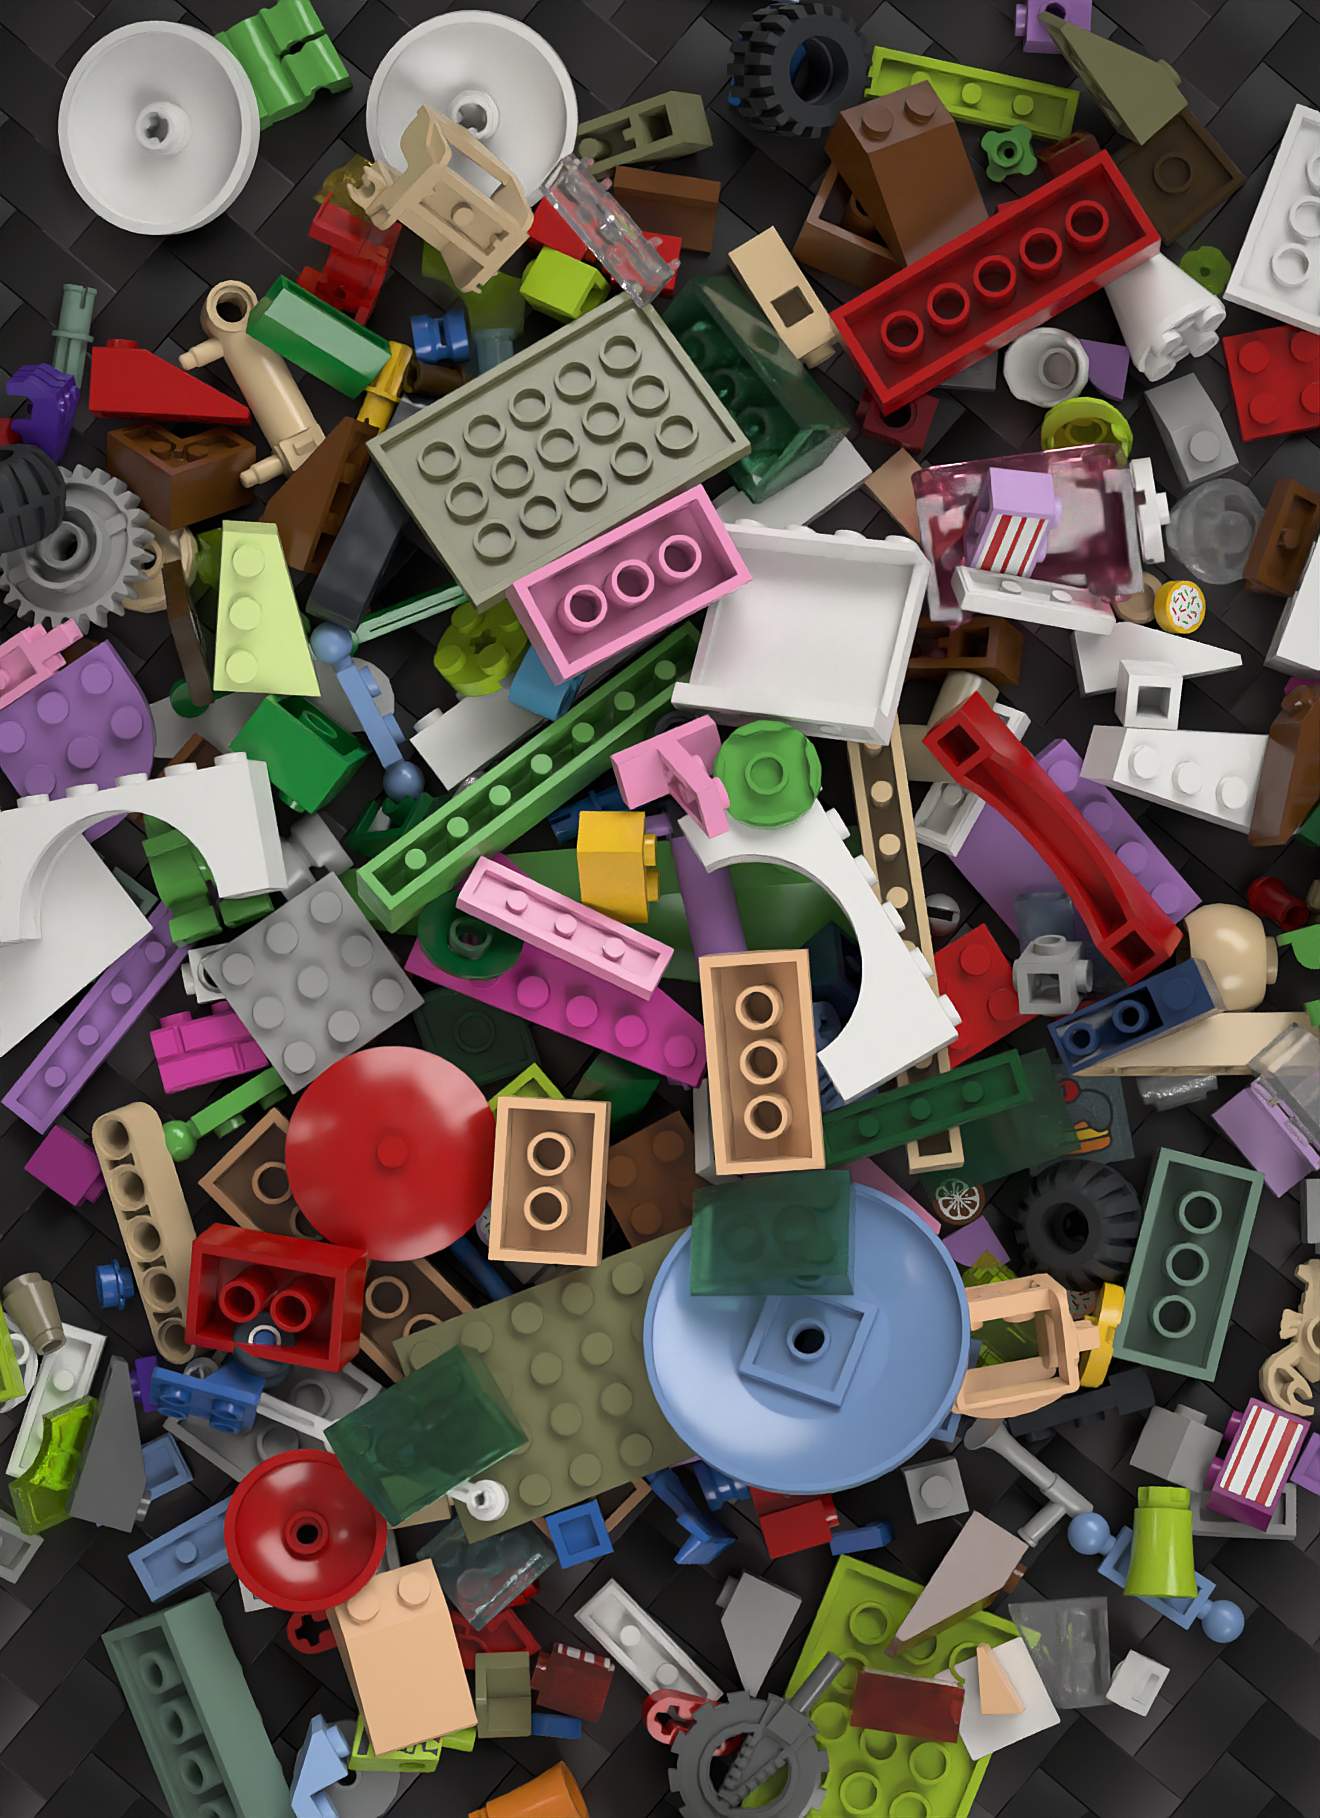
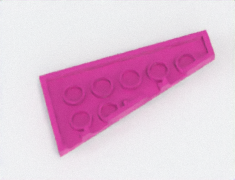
M501 852L490 859L531 879ZM469 876L449 891L462 890ZM418 938L404 967V970L411 974L696 1089L700 1088L707 1072L704 1026L660 988L656 987L651 999L647 1001L524 941L522 953L514 967L507 973L490 980H463L441 971L424 955Z

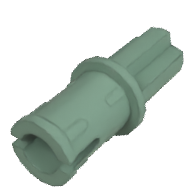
M63 284L64 293L58 331L52 330L51 335L56 337L52 367L63 374L74 375L76 387L80 389L87 344L93 343L94 337L89 336L97 289Z

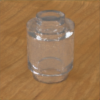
M1215 1075L1135 1076L1137 1088L1144 1106L1154 1104L1157 1113L1207 1098L1206 1092L1218 1089Z

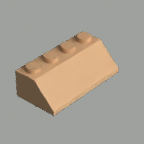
M808 949L755 950L715 953L699 957L716 1175L826 1168Z

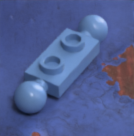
M330 622L318 625L310 638L311 650L317 659L331 664L386 772L383 777L385 793L390 799L398 803L406 795L416 800L425 787L423 772L417 765L404 761L397 745L406 741L392 712L383 717L381 716L373 698L382 693L368 666L359 670L356 668L350 656L353 645L350 631Z
M1086 1512L1074 1517L1068 1526L1067 1532L1071 1546L1082 1554H1102L1104 1557L1096 1570L1122 1588H1125L1130 1564L1133 1530L1124 1525L1115 1538L1110 1535L1108 1523L1099 1514ZM1196 1571L1195 1577L1199 1597L1197 1599L1138 1597L1186 1630H1188L1195 1617H1198L1202 1620L1205 1634L1213 1641L1219 1643L1235 1640L1244 1628V1616L1241 1609L1235 1603L1228 1600H1218L1215 1602L1209 1600L1208 1597L1216 1585Z

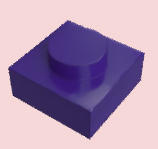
M161 1354L134 1360L136 1370L129 1371L134 1403L142 1402L144 1413L156 1411L157 1405L149 1403V1393L154 1367L163 1368Z

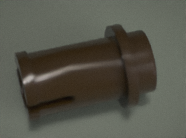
M413 359L412 363H408L404 370L402 384L407 393H417L441 399L472 381L473 378L462 366L452 365L449 368H444Z

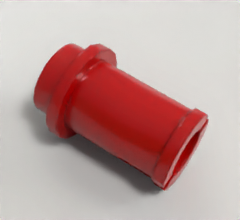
M1274 876L1260 877L1254 880L1247 890L1249 908L1254 914L1260 917L1271 918L1288 932L1298 930L1306 923L1309 916V909L1305 907L1307 904L1286 891V886L1280 879Z

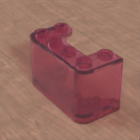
M1113 443L1090 444L933 466L918 470L911 475L919 546L931 563L925 590L931 622L941 620V623L944 625H961L972 621L973 614L977 613L959 608L951 585V579L956 566H965L963 533L990 467L1052 474L1054 497L1061 498L1062 513L1057 529H1050L1047 536L1045 559L1042 563L1036 562L1030 579L1073 587L1086 584L1088 592L1092 595L1100 596V601L1104 603L1124 602L1131 599L1132 594L1144 592L1131 471L1124 450L1120 445Z

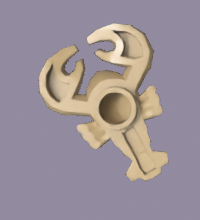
M1310 1259L1304 1265L1296 1266L1294 1276L1306 1284L1305 1292L1302 1293L1298 1313L1290 1309L1283 1311V1319L1280 1325L1282 1330L1279 1333L1281 1339L1291 1338L1290 1344L1268 1357L1259 1370V1387L1268 1404L1297 1417L1313 1415L1314 1407L1298 1402L1293 1393H1298L1303 1400L1312 1399L1311 1389L1304 1377L1312 1383L1320 1380V1259ZM1296 1366V1368L1301 1372L1303 1376H1301L1293 1367Z

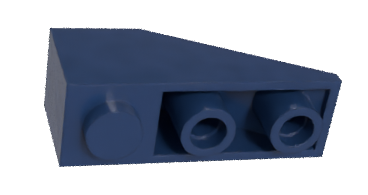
M1192 958L1047 1025L1068 1075H1071L1184 1030L1227 1010L1206 961Z

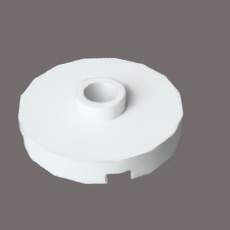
M1150 457L1131 460L1132 463H1129L1142 559L1146 564L1165 562L1160 525L1170 524L1166 492L1156 494Z

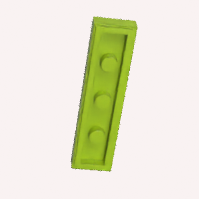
M879 46L874 48L873 66H870L868 77H872L871 89L865 88L864 92L866 101L874 100L928 80L954 121L1003 132L1012 131L1014 126L1022 124L1032 131L1034 139L1066 146L1069 143L1080 91Z

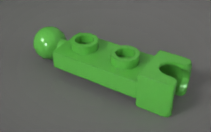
M274 1066L191 1117V1120L187 1122L172 1120L164 1123L162 1127L165 1133V1143L173 1162H181L188 1159L197 1147V1140L203 1136L215 1132L217 1137L221 1139L245 1124L246 1121L241 1114L258 1103L265 1111L288 1097L291 1093Z

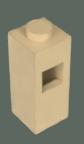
M773 226L728 253V265L793 369L804 362L811 369L830 358L836 352L832 345L837 343L838 339L830 328L829 315Z

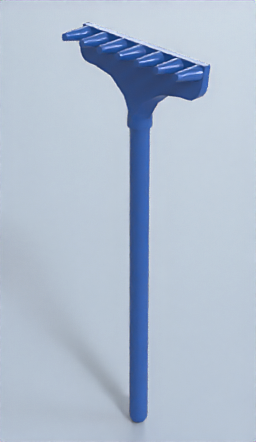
M465 1235L448 1246L449 1250L494 1302L515 1294ZM664 1468L645 1476L651 1483L650 1487L679 1516L676 1520L692 1533L674 1558L678 1564L688 1563L690 1565L691 1563H697L699 1565L700 1563H706L708 1565L739 1539L714 1516L699 1510L680 1483V1478L670 1469Z

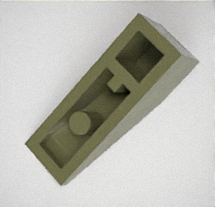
M1043 11L1036 17L1117 133L1143 145L1188 104L1177 88L1181 84L1180 77L1163 59L1155 62L1047 11Z
M669 91L579 124L570 160L562 176L552 189L559 190L614 176L616 166L642 169L666 163L713 146L701 95Z

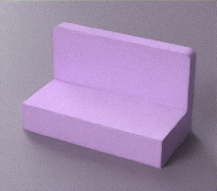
M1258 1081L1248 1083L1209 1115L1253 1170L1266 1174L1264 1183L1276 1198L1281 1197L1311 1171L1320 1169L1319 1155Z

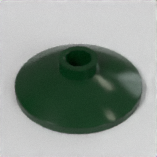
M462 890L443 893L430 901L424 907L419 917L417 938L424 955L438 969L459 979L484 981L507 973L517 963L523 950L524 940L456 908L457 898Z

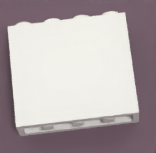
M738 519L735 524L723 523L752 580L741 589L708 606L689 683H675L671 703L679 711L693 714L697 719L708 714L719 725L741 727L758 720L782 721L806 736L888 746L931 569V563L916 542L896 535L887 536L885 541L866 539L865 536L849 530H837L835 535L819 534L808 527L796 524L786 525L784 530L766 528L762 523L749 519Z

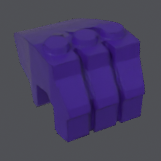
M49 364L23 365L6 382V391L8 395L27 396L31 403L27 406V412L31 417L15 418L11 422V429L20 435L24 444L35 445L42 449L57 464L63 458L68 446L77 410V402L80 398L79 388L76 387L74 375L63 374Z

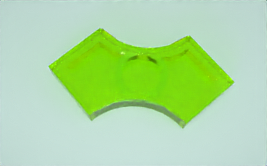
M424 240L422 277L436 279L445 283L461 297L468 309L471 332L524 336L526 299L519 292L522 286V279L506 275L498 270V275H493L484 285L479 283L482 290L480 294L472 290L464 293L456 287L441 252Z
M85 1395L42 1415L43 1438L40 1450L28 1470L18 1479L8 1484L22 1533L32 1536L73 1517L68 1515L65 1505L97 1405L96 1398Z

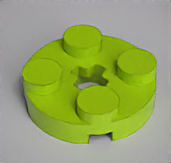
M508 600L499 602L479 615L470 602L464 603L451 616L452 624L445 631L439 642L433 660L434 666L444 679L461 695L479 697L493 694L503 688L499 683L500 680L506 678L512 672L516 675L531 642Z

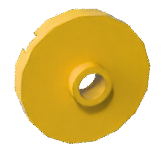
M1103 1282V1287L1098 1292L1095 1308L1091 1316L1084 1315L1082 1319H1091L1092 1326L1098 1325L1101 1347L1082 1351L1078 1370L1081 1386L1098 1388L1099 1385H1102L1114 1350L1112 1348L1117 1324L1120 1325L1125 1300L1123 1287L1111 1282Z

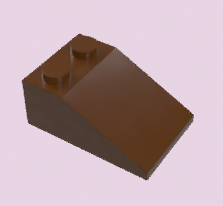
M928 80L839 113L824 149L902 269L989 218L956 123Z
M831 160L791 255L793 259L867 291L901 270V266Z

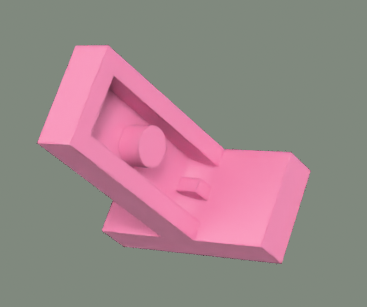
M708 714L610 756L622 800L630 810L670 793L708 838L711 839L730 831L724 809L730 807V800L721 780L718 777L713 779L709 777L713 775L714 759L722 744L716 723Z

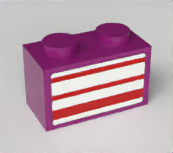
M1252 1397L1244 1414L1234 1410L1222 1439L1231 1443L1225 1460L1214 1457L1203 1483L1204 1487L1212 1490L1206 1507L1266 1533L1311 1422Z

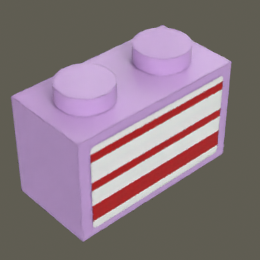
M989 468L963 533L965 567L1030 579L1036 562L1042 563L1045 559L1047 536L1050 529H1057L1061 519L1062 502L1060 497H1054L1052 474Z

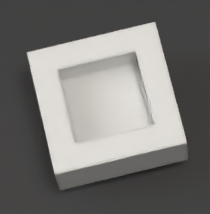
M1130 1649L1126 1659L1120 1662L1113 1672L1111 1687L1106 1698L1126 1709L1146 1716L1170 1669Z

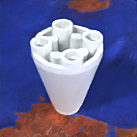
M1160 252L1158 255L1104 286L1133 364L1152 382L1166 376L1175 367L1176 362L1191 353L1193 357L1202 356L1219 341L1215 330L1226 317L1225 306L1215 295Z

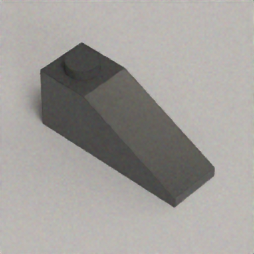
M112 1354L66 1501L65 1510L69 1516L131 1533L135 1520L143 1522L150 1504L152 1492L145 1489L147 1479L128 1363L123 1357Z

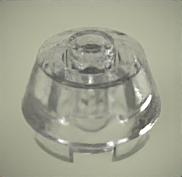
M1214 479L1203 483L1176 502L1169 513L1170 524H1166V540L1172 555L1194 576L1210 584L1224 585L1243 579L1244 568L1266 508L1261 507L1256 496L1250 491L1251 489L1237 481Z

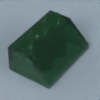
M459 1344L323 1430L348 1478L391 1526H397L529 1442L527 1435L477 1348Z

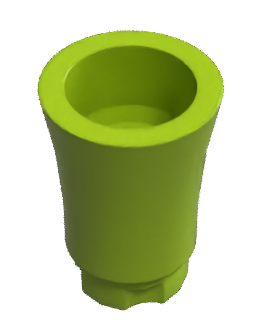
M1155 1486L1138 1488L1139 1508H1134L1130 1564L1123 1595L1176 1599L1199 1598L1194 1571L1193 1511L1188 1510L1190 1505V1489Z

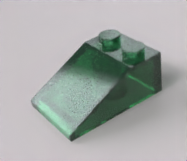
M1045 1047L1020 1056L1035 1102L960 1126L964 1156L963 1166L918 1173L928 1203L1082 1149Z
M791 1171L693 1189L690 1295H854L856 1189L851 1171Z

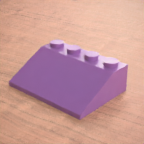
M1055 739L1034 757L1174 924L1178 923L1202 902L1110 791L1102 784L1079 777L1084 761L1066 739ZM986 802L957 856L954 857L946 854L947 857L1025 948H1027L1031 941L1046 935L1064 936L1066 941H1083L1085 960H1091L1093 965L1092 988H1094L1116 971L1115 968L1095 946L1075 904L1050 867L1021 833Z

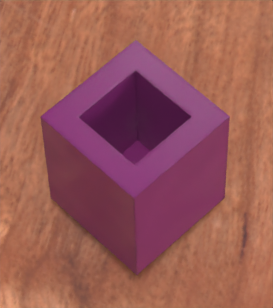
M55 1125L24 1167L26 1171L74 1206H81L86 1199L95 1203L107 1187L96 1150L62 1125Z

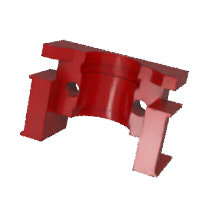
M330 191L312 221L308 236L332 246L331 253L322 273L305 266L296 284L342 313L345 309L356 314L354 320L365 326L375 308L402 225L394 222L389 228L380 230L378 227L373 226L372 220L369 223L349 214L350 211L329 203L332 191Z

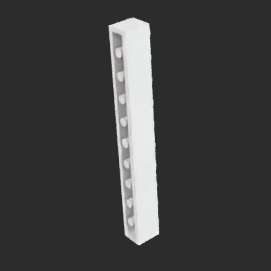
M835 422L825 429L819 423H816L793 441L798 448L782 461L777 455L770 457L751 473L755 478L753 483L741 492H738L733 486L711 503L722 523L735 524L738 519H749L762 523L766 528L784 530L785 526L789 524L807 527L862 486L863 482L871 477L872 470ZM679 622L590 668L574 701ZM514 672L499 681L503 687L499 691L479 697H469L457 693L456 697L460 701L445 714L437 708L413 726L418 734L410 739L411 743L450 794L549 721L547 718L509 702L508 696L515 678Z

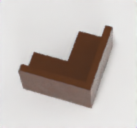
M150 418L107 432L106 473L111 475V479L115 477L126 483V492L130 491L141 499L136 509L139 508L150 514L152 520L169 531L250 504L254 500L255 485L245 488L239 476L240 473L250 469L251 465L256 463V446L224 425L185 439H180Z

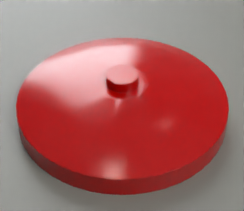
M384 1046L359 1051L339 1060L323 1071L310 1084L296 1105L288 1127L285 1144V1164L290 1188L303 1215L332 1244L368 1251L367 1259L375 1261L403 1262L427 1257L443 1250L461 1238L476 1223L487 1207L492 1196L496 1121L488 1102L475 1083L463 1071L447 1060L427 1051L402 1046Z

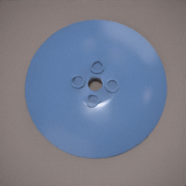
M824 1176L783 1178L758 1184L721 1201L695 1221L674 1244L660 1267L648 1298L643 1332L644 1358L649 1382L666 1420L687 1447L709 1466L731 1479L769 1492L789 1495L834 1493L860 1486L894 1470L920 1450L940 1428L953 1408L968 1368L971 1350L970 1310L963 1281L946 1246L933 1229L903 1203L884 1192L845 1179ZM807 1329L818 1330L825 1337L823 1346L812 1354L801 1353L794 1347L798 1334Z

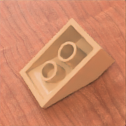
M431 1558L375 1575L352 1599L335 1608L325 1610L375 1758L478 1724L449 1610Z

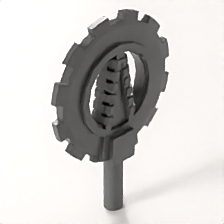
M828 1651L791 1699L786 1695L780 1697L771 1693L768 1694L767 1700L750 1698V1690L727 1693L728 1702L713 1707L711 1702L708 1701L691 1714L696 1722L687 1733L679 1730L671 1747V1752L678 1754L677 1768H668L671 1793L680 1791L685 1803L679 1808L684 1818H804L810 1808L819 1811L827 1789L819 1787L821 1772H829V1758L826 1748L820 1750L817 1748L813 1736L819 1733V1730L810 1719V1713L808 1712L845 1666V1662L833 1652ZM747 1733L739 1752L734 1758V1762H732L729 1768V1772L724 1778L723 1784H721L717 1792L709 1776L710 1761L717 1747L730 1737ZM787 1761V1781L779 1795L769 1803L755 1808L737 1806L742 1799H745L751 1791L753 1792L759 1787V1784L766 1781L769 1776L773 1775Z

